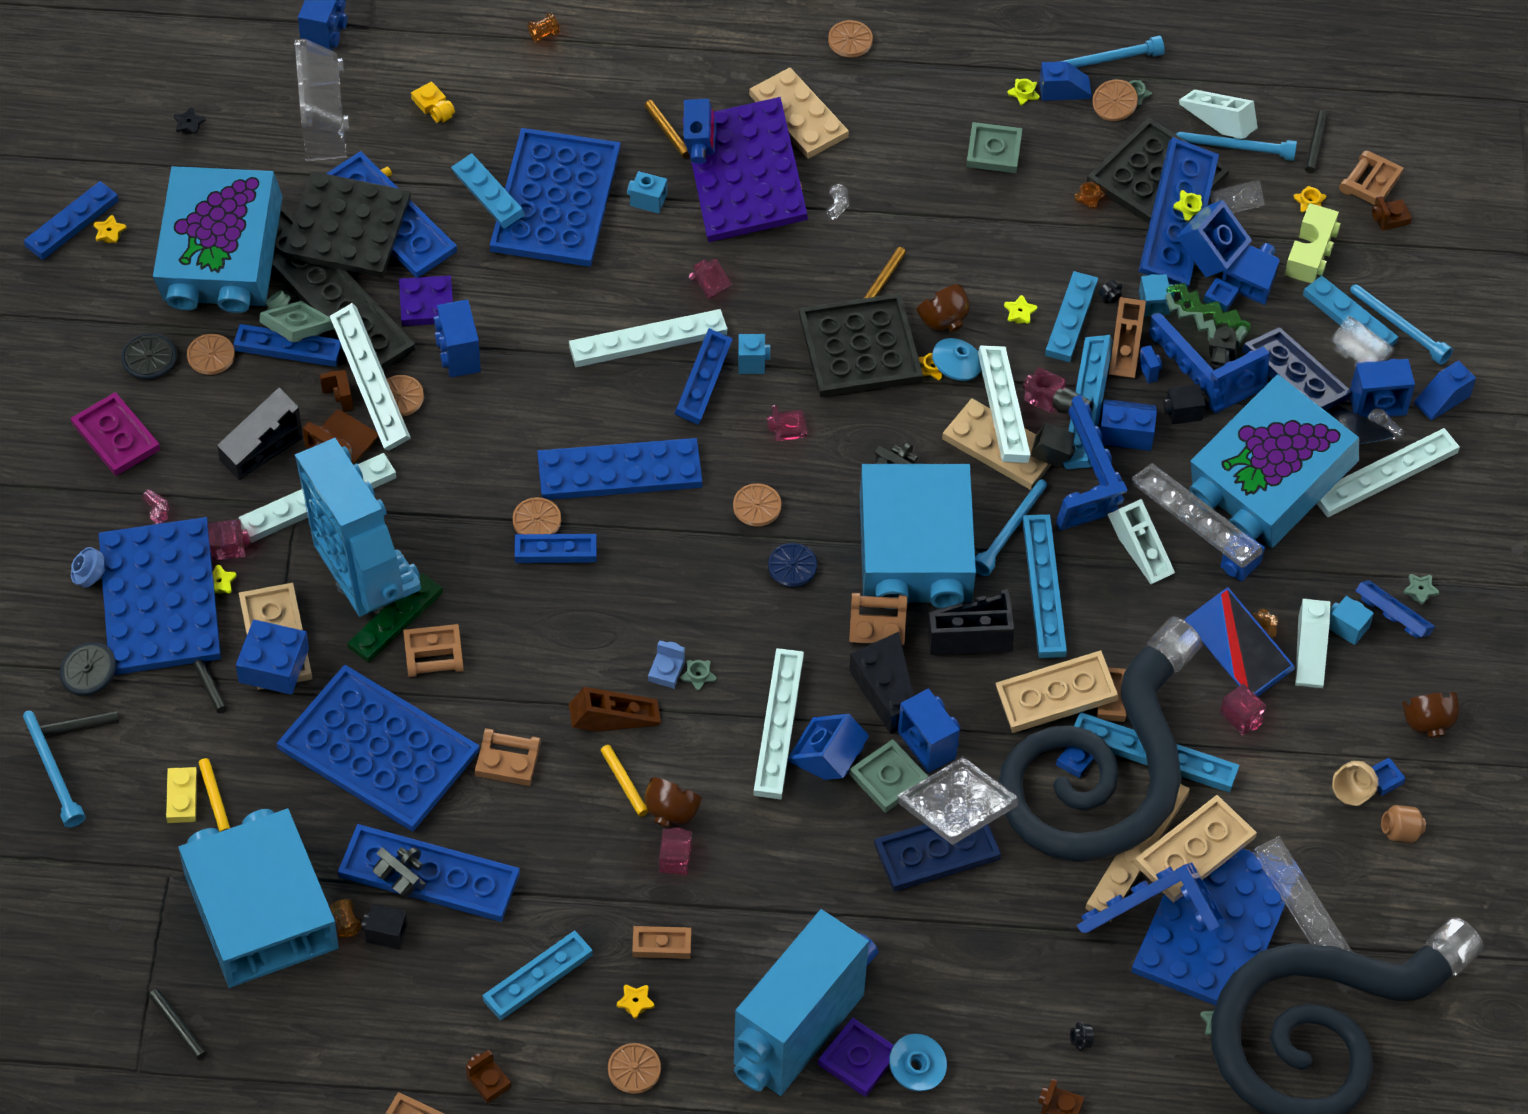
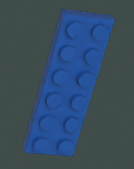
M1171 138L1168 143L1138 272L1145 275L1167 274L1170 284L1183 289L1189 286L1194 260L1177 236L1195 215L1189 221H1185L1183 213L1174 209L1173 205L1180 201L1181 190H1184L1186 193L1201 195V208L1208 205L1219 154L1180 139Z
M361 151L326 173L398 188ZM410 200L392 254L417 278L457 252V245Z
M697 438L537 451L541 496L548 500L702 488Z
M357 824L338 870L340 878L398 893L392 888L393 884L401 876L397 870L387 882L372 871L381 858L376 853L383 847L400 861L402 857L397 854V851L401 847L407 851L416 847L421 851L419 861L423 864V867L419 871L414 867L409 870L427 885L422 891L416 888L409 897L502 922L520 876V868Z

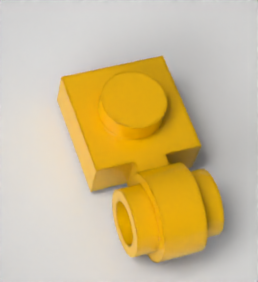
M432 81L411 92L412 100L425 114L430 112L435 122L441 121L443 123L451 119L452 115L455 114L452 103L449 100L446 101V96Z

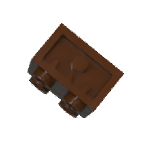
M339 409L322 426H317L309 421L303 427L306 448L309 449L336 438L341 447L346 446L353 465L379 439L376 431Z

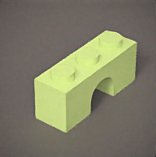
M1309 203L1302 221L1299 238L1308 240L1311 243L1294 242L1287 261L1285 276L1313 283L1317 275H1323L1327 261L1323 260L1324 256H1330L1334 244L1330 240L1332 237H1337L1341 223L1337 222L1338 211Z

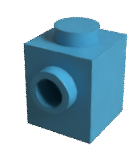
M638 171L635 180L629 182L627 195H630V206L659 214L667 197V179Z
M1167 274L1141 276L1139 296L1140 300L1146 301L1144 317L1155 313L1162 315L1170 314L1165 296L1167 293H1170L1174 300L1173 284H1169Z
M739 334L738 374H765V360H770V345H765V334Z
M1345 596L1340 604L1336 602L1330 609L1329 630L1356 645L1370 628L1374 613L1365 608L1359 601Z

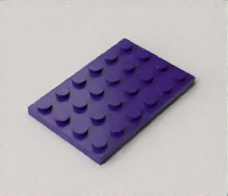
M781 97L715 111L714 115L717 121L715 153L706 155V162L703 164L692 162L708 242L808 220Z

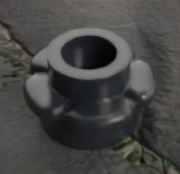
M1115 280L1105 283L1098 292L1102 297V302H1116L1122 296L1120 290L1123 286L1122 284H1117Z
M1077 1022L1076 1028H1071L1070 1030L1071 1044L1075 1045L1079 1051L1091 1048L1094 1042L1092 1026Z

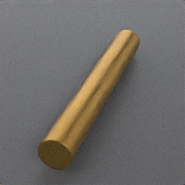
M648 100L644 104L645 108L683 158L688 157L689 153L686 144L653 100Z
M902 247L896 249L864 298L878 296L905 256V249Z

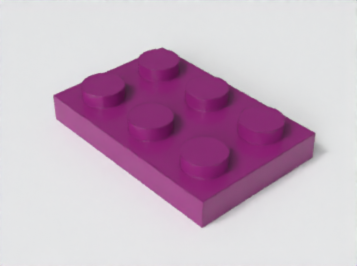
M116 392L70 418L74 428L114 476L121 474L160 451V444Z

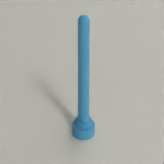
M1159 35L1150 37L1149 40L1145 41V44L1064 61H1067L1075 68L1146 53L1156 57L1164 55V43Z
M1186 132L1176 133L1177 136L1188 143L1280 154L1279 157H1284V160L1294 161L1297 141L1287 140V142L1275 144Z
M1359 285L1351 286L1350 291L1353 295L1428 349L1429 354L1432 355L1431 358L1439 365L1447 362L1453 353L1452 347L1445 342L1433 341Z
M1040 479L1037 481L988 550L977 554L975 557L976 573L982 576H989L993 571L996 562L995 557L1023 520V515H1027L1046 489L1047 482Z
M26 711L23 714V718L61 802L60 817L63 824L67 828L80 825L86 819L83 809L76 802L72 801L34 713Z

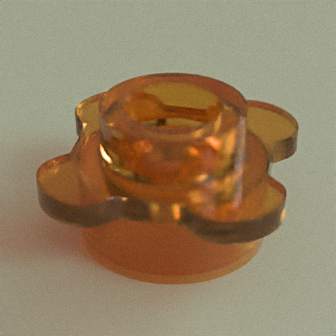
M1087 182L1082 184L1080 192L1075 194L1074 199L1077 202H1082L1089 208H1095L1098 205L1099 199L1104 197V192L1100 190L1097 184Z

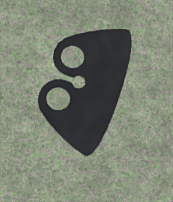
M1338 405L1326 410L1327 413L1359 437V444L1394 437V434L1388 429Z

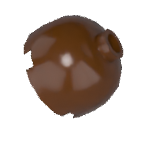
M954 284L936 292L935 298L931 301L927 298L916 309L921 319L929 328L934 331L949 329L950 333L964 325L962 321L969 313L970 301L961 284L960 286L959 284Z
M1442 692L1411 698L1410 705L1406 701L1402 702L1407 724L1418 733L1428 734V738L1444 736V730L1453 727L1458 719L1459 702L1457 693L1449 692L1450 697L1443 698Z
M656 777L650 779L644 797L648 812L656 817L654 822L666 828H670L671 824L683 825L694 818L703 798L691 790L687 789L685 791L675 783Z

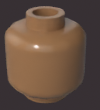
M1393 805L1388 811L1384 812L1381 828L1391 841L1414 843L1425 832L1426 821L1416 807Z

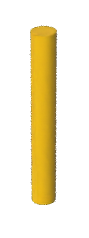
M610 745L603 746L600 751L639 817L645 816L648 810Z
M208 758L201 759L198 763L220 832L230 829L210 760Z

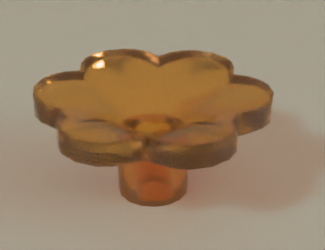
M1260 609L1257 613H1250L1271 638L1277 634L1278 618L1275 615H1270L1267 609Z

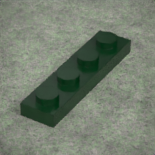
M421 573L419 578L421 589L388 604L347 643L348 649L369 663L443 593L442 587L424 573Z

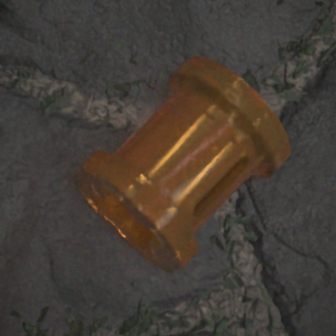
M552 13L546 14L545 18L537 22L530 21L527 24L528 31L536 43L541 42L542 38L552 33L554 35L560 33L558 21Z
M342 899L329 906L337 925L336 932L339 937L353 936L362 927L361 922L355 918L352 910L354 906L350 899Z

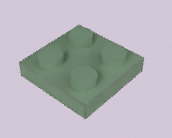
M972 122L966 167L1017 173L1022 128Z
M302 301L260 313V323L291 342H299L303 338L310 336H319L323 332L334 329L330 317Z
M893 739L850 768L849 775L885 813L929 782L927 774Z

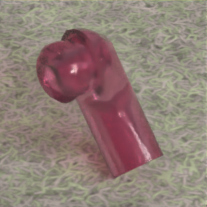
M151 489L145 491L142 499L152 506V512L149 513L150 519L156 524L165 522L169 513L168 501Z

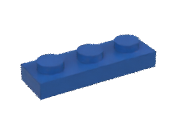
M515 534V563L597 562L596 534Z
M1370 580L1361 582L1356 589V592L1362 595L1361 600L1369 606L1375 607L1376 605L1384 611L1383 615L1393 622L1399 621L1406 626L1405 631L1416 638H1419V636H1430L1436 627Z

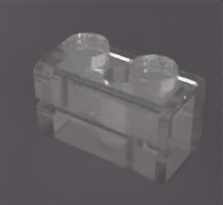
M1350 315L1331 338V341L1337 345L1334 350L1346 359L1349 355L1357 360L1354 363L1355 366L1356 363H1363L1365 361H1386L1395 350L1393 346Z

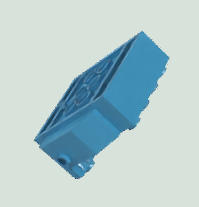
M333 438L295 454L314 547L358 616H363L418 592L421 589L419 572L414 563L408 564L401 551L394 549L384 521V515L387 514L385 506L381 499H375V493L370 482H364L358 464H352L351 456L346 446L341 447L336 438Z

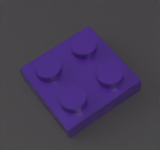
M451 275L399 279L402 326L434 324L433 316H438L437 305L453 302Z
M852 1018L818 1059V1065L866 1097L890 1068L889 1056L894 1045Z

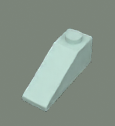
M1193 90L1179 100L1182 107L1222 135L1231 136L1234 139H1244L1258 128L1254 101L1200 90Z
M1142 499L1108 514L1119 540L1150 584L1175 573Z
M1302 600L1298 616L1296 686L1323 688L1330 601Z

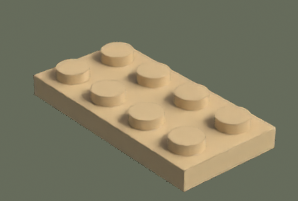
M791 67L750 88L749 95L755 102L781 97L790 140L807 159L848 138L849 130Z
M971 398L942 435L944 441L1032 490L1037 481L1041 479L1051 466L1049 463L1031 457L1036 434L1025 429V434L1030 451L1029 462H1002L991 409Z
M293 583L239 592L246 634H248L253 619L303 630ZM308 653L297 682L312 680Z
M1101 650L995 683L1012 733L1119 700Z
M1216 795L1136 857L1134 865L1152 882L1158 880L1156 874L1171 866L1173 871H1175L1177 868L1193 862L1203 880L1256 838L1257 832ZM1180 881L1162 892L1174 903L1183 896L1180 887L1184 885Z

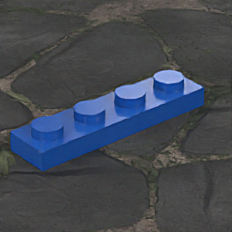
M99 181L24 239L25 247L44 260L119 201L118 194Z
M244 324L239 325L233 344L234 351L333 367H337L342 351V345L338 339L310 336L303 338L299 342H291L269 328Z
M710 328L707 330L675 410V415L697 425L699 424L732 338Z

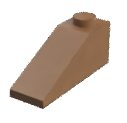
M1123 297L1119 299L1109 375L1135 379L1146 304L1144 300Z

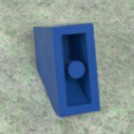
M1067 61L1041 62L1039 85L1042 101L1091 99L1089 76Z
M1458 360L1439 372L1415 399L1414 404L1432 421L1469 398L1472 394L1476 377Z

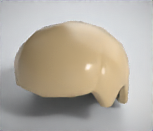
M1351 761L1335 772L1332 789L1336 797L1344 804L1359 806L1376 793L1379 785L1378 777L1374 769L1364 761Z

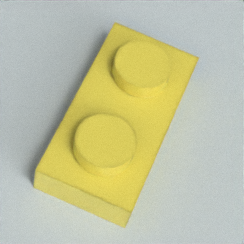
M196 767L168 768L167 823L196 822Z

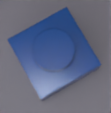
M1215 278L1204 295L1203 302L1227 312L1237 297L1239 288Z
M1151 345L1142 347L1138 364L1147 383L1158 381L1159 370L1162 369L1160 356L1158 354L1155 355Z
M1069 746L1057 759L1056 765L1080 779L1094 758L1083 749Z
M1390 758L1372 766L1378 777L1379 785L1377 791L1381 796L1404 784L1406 778Z

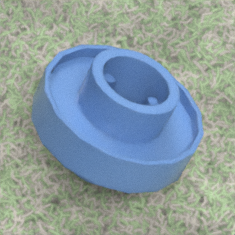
M92 547L82 550L72 562V582L87 588L99 581L105 572L103 553Z

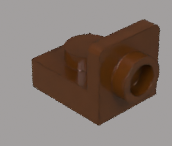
M1382 196L1376 197L1374 207H1372V217L1375 222L1379 223L1382 231L1411 224L1412 217L1403 199L1385 203Z
M346 370L330 371L321 374L322 393L334 392L335 402H341L343 412L353 410Z
M490 1050L483 1054L478 1053L468 1061L466 1065L467 1079L487 1104L511 1088L510 1080L494 1062L493 1053Z
M1055 1079L1051 1080L1049 1088L1043 1086L1038 1103L1043 1105L1041 1114L1080 1113L1084 1102L1083 1096L1057 1088L1058 1080Z

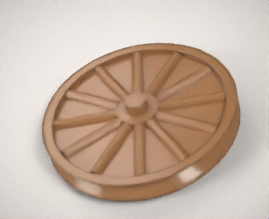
M846 20L835 24L831 28L828 35V43L831 49L841 56L858 57L869 51L873 43V35L865 24Z
M1114 79L1104 82L1096 89L1093 95L1095 112L1101 118L1108 121H1120L1129 117L1135 111L1138 104L1135 88L1124 80Z
M219 334L199 336L191 342L187 349L189 365L195 371L206 375H214L225 371L231 366L235 358L233 344L229 339Z
M395 375L387 378L402 417L416 412L424 400L421 384L415 378L407 375Z
M749 484L742 487L736 493L733 500V510L736 517L743 523L750 526H765L775 521L781 512V498L768 485Z
M539 497L529 498L522 501L515 508L512 516L513 526L518 534H555L561 525V513L559 508L548 499Z
M629 1043L619 1047L613 1052L608 1062V1075L611 1082L619 1090L626 1093L637 1094L651 1089L657 1083L661 1074V1062L657 1053L647 1045L640 1043Z

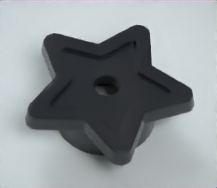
M192 107L185 113L174 114V119L178 122L176 132H183L185 134H197L200 124L206 121L204 116L196 115Z

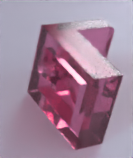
M716 258L710 262H707L706 259L700 261L693 266L694 271L689 275L691 281L696 278L708 299L732 285Z
M777 405L771 406V415L767 416V425L769 432H774L775 441L807 437L803 410L779 413Z

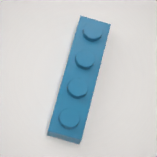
M472 153L451 167L457 178L504 229L525 215L521 206Z
M1073 271L1046 348L1045 356L1066 362L1071 361L1098 284V277Z
M1322 275L1304 289V297L1379 357L1397 343L1398 336Z
M574 930L482 995L483 1001L501 1021L592 957L593 950Z

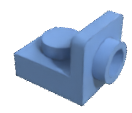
M659 641L657 655L649 672L648 681L675 689L685 663V648L675 642Z

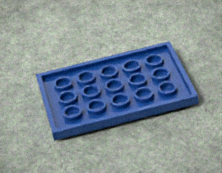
M521 128L505 190L521 206L525 215L505 229L496 221L490 242V252L591 267L621 149V142Z
M207 517L100 532V552L104 556L105 572L102 574L107 647L112 650L116 659L114 675L193 664L196 660H203L204 662L220 660L221 649Z
M346 665L339 670L276 743L278 750L414 832L480 752V745Z
M1242 848L1203 879L1226 921L1225 924L1212 931H1209L1207 927L1202 928L1195 916L1198 910L1193 901L1188 902L1183 895L1173 903L1164 894L1134 961L1131 972L1216 1006L1219 994L1230 976L1260 951L1267 950L1299 870Z

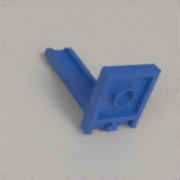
M1155 313L1151 315L1149 334L1152 340L1158 342L1164 348L1166 355L1175 360L1181 371L1187 374L1194 381V384L1200 385L1201 391L1209 398V408L1214 414L1260 392L1267 385L1270 353L1264 346L1213 370L1162 314Z
M1081 395L1073 397V406L1069 408L1068 413L1100 485L1093 487L1088 492L1082 494L1075 492L1065 497L1056 519L1059 531L1107 517L1109 513L1119 509L1118 505L1122 504L1124 500L1122 494L1127 492L1126 485L1121 480L1120 474L1117 471L1115 472L1111 465L1112 457L1107 448L1104 449L1101 442V431L1098 426L1093 424L1090 406L1088 403H1084Z
M1191 862L1177 868L1175 871H1173L1171 866L1156 874L1158 880L1149 885L1146 880L1131 888L1133 894L1124 899L1121 894L1106 902L1108 908L1099 913L1096 908L1081 916L1083 922L1077 924V927L1082 933L1092 931L1180 881L1184 885L1180 889L1188 902L1193 901L1198 910L1195 916L1202 928L1207 927L1209 931H1212L1225 924L1226 921L1196 867Z

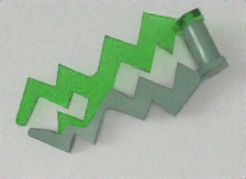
M1185 283L1167 287L1166 292H1180L1182 299L1175 303L1171 294H1166L1165 297L1170 312L1177 311L1179 319L1193 316L1198 330H1207L1208 341L1210 337L1214 338L1216 331L1214 320L1216 325L1228 322V327H1236L1237 349L1240 348L1242 340L1250 332L1251 324L1246 320L1241 321L1237 310L1222 313L1219 301L1205 305L1201 304L1198 291L1188 293ZM1190 302L1191 308L1185 309L1183 303ZM1213 313L1214 320L1204 322L1203 315Z

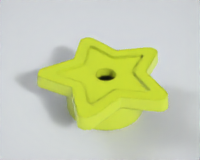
M1016 79L1015 87L1008 90V95L1016 97L1020 105H1024L1028 100H1038L1040 97L1035 91L1037 82H1032L1029 79Z
M1181 190L1180 201L1176 202L1173 208L1181 211L1185 221H1189L1202 209L1201 195L1186 193L1184 190Z
M1022 295L1015 302L1004 303V307L1009 311V322L1029 324L1030 314L1037 310V306L1027 303Z
M216 565L213 571L215 593H232L231 582L237 577V574L235 572H225L220 565Z

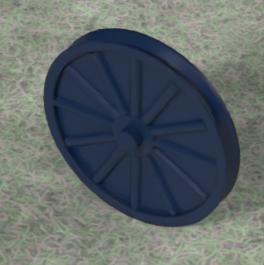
M787 543L777 547L771 553L768 569L772 578L778 583L789 587L801 586L808 583L815 576L817 559L808 547L798 543Z

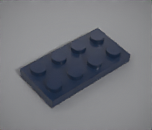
M1280 327L1244 344L1242 352L1245 355L1264 346L1270 353L1268 375L1273 379L1279 374L1325 411L1349 400L1352 394L1349 388Z
M981 807L874 839V846L894 892L1001 859L1000 850Z

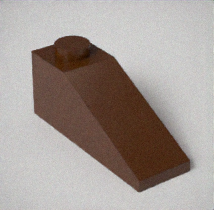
M583 687L569 703L572 728L598 732L658 726L661 723L658 700L654 698Z

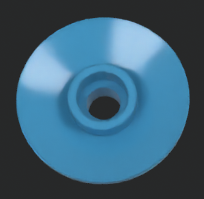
M955 338L939 341L933 349L932 359L935 366L942 374L951 379L969 381L976 378L982 370L978 351L971 344Z
M906 1035L895 1043L890 1052L889 1064L891 1072L895 1079L909 1090L919 1092L931 1090L945 1076L947 1069L945 1053L935 1040L926 1035ZM911 1062H916L919 1065V1070H915L911 1066Z

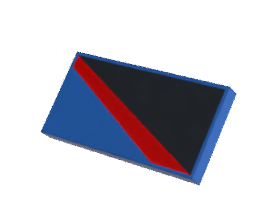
M1229 587L1184 619L1194 634L1251 702L1295 670L1292 662Z

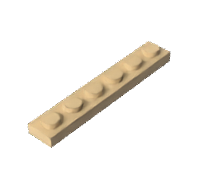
M1180 784L1173 812L1151 837L1133 849L1115 856L1086 903V910L1091 911L1096 908L1099 913L1108 908L1106 902L1120 894L1123 899L1126 898L1142 872L1134 865L1135 858L1164 836L1187 798L1190 788Z

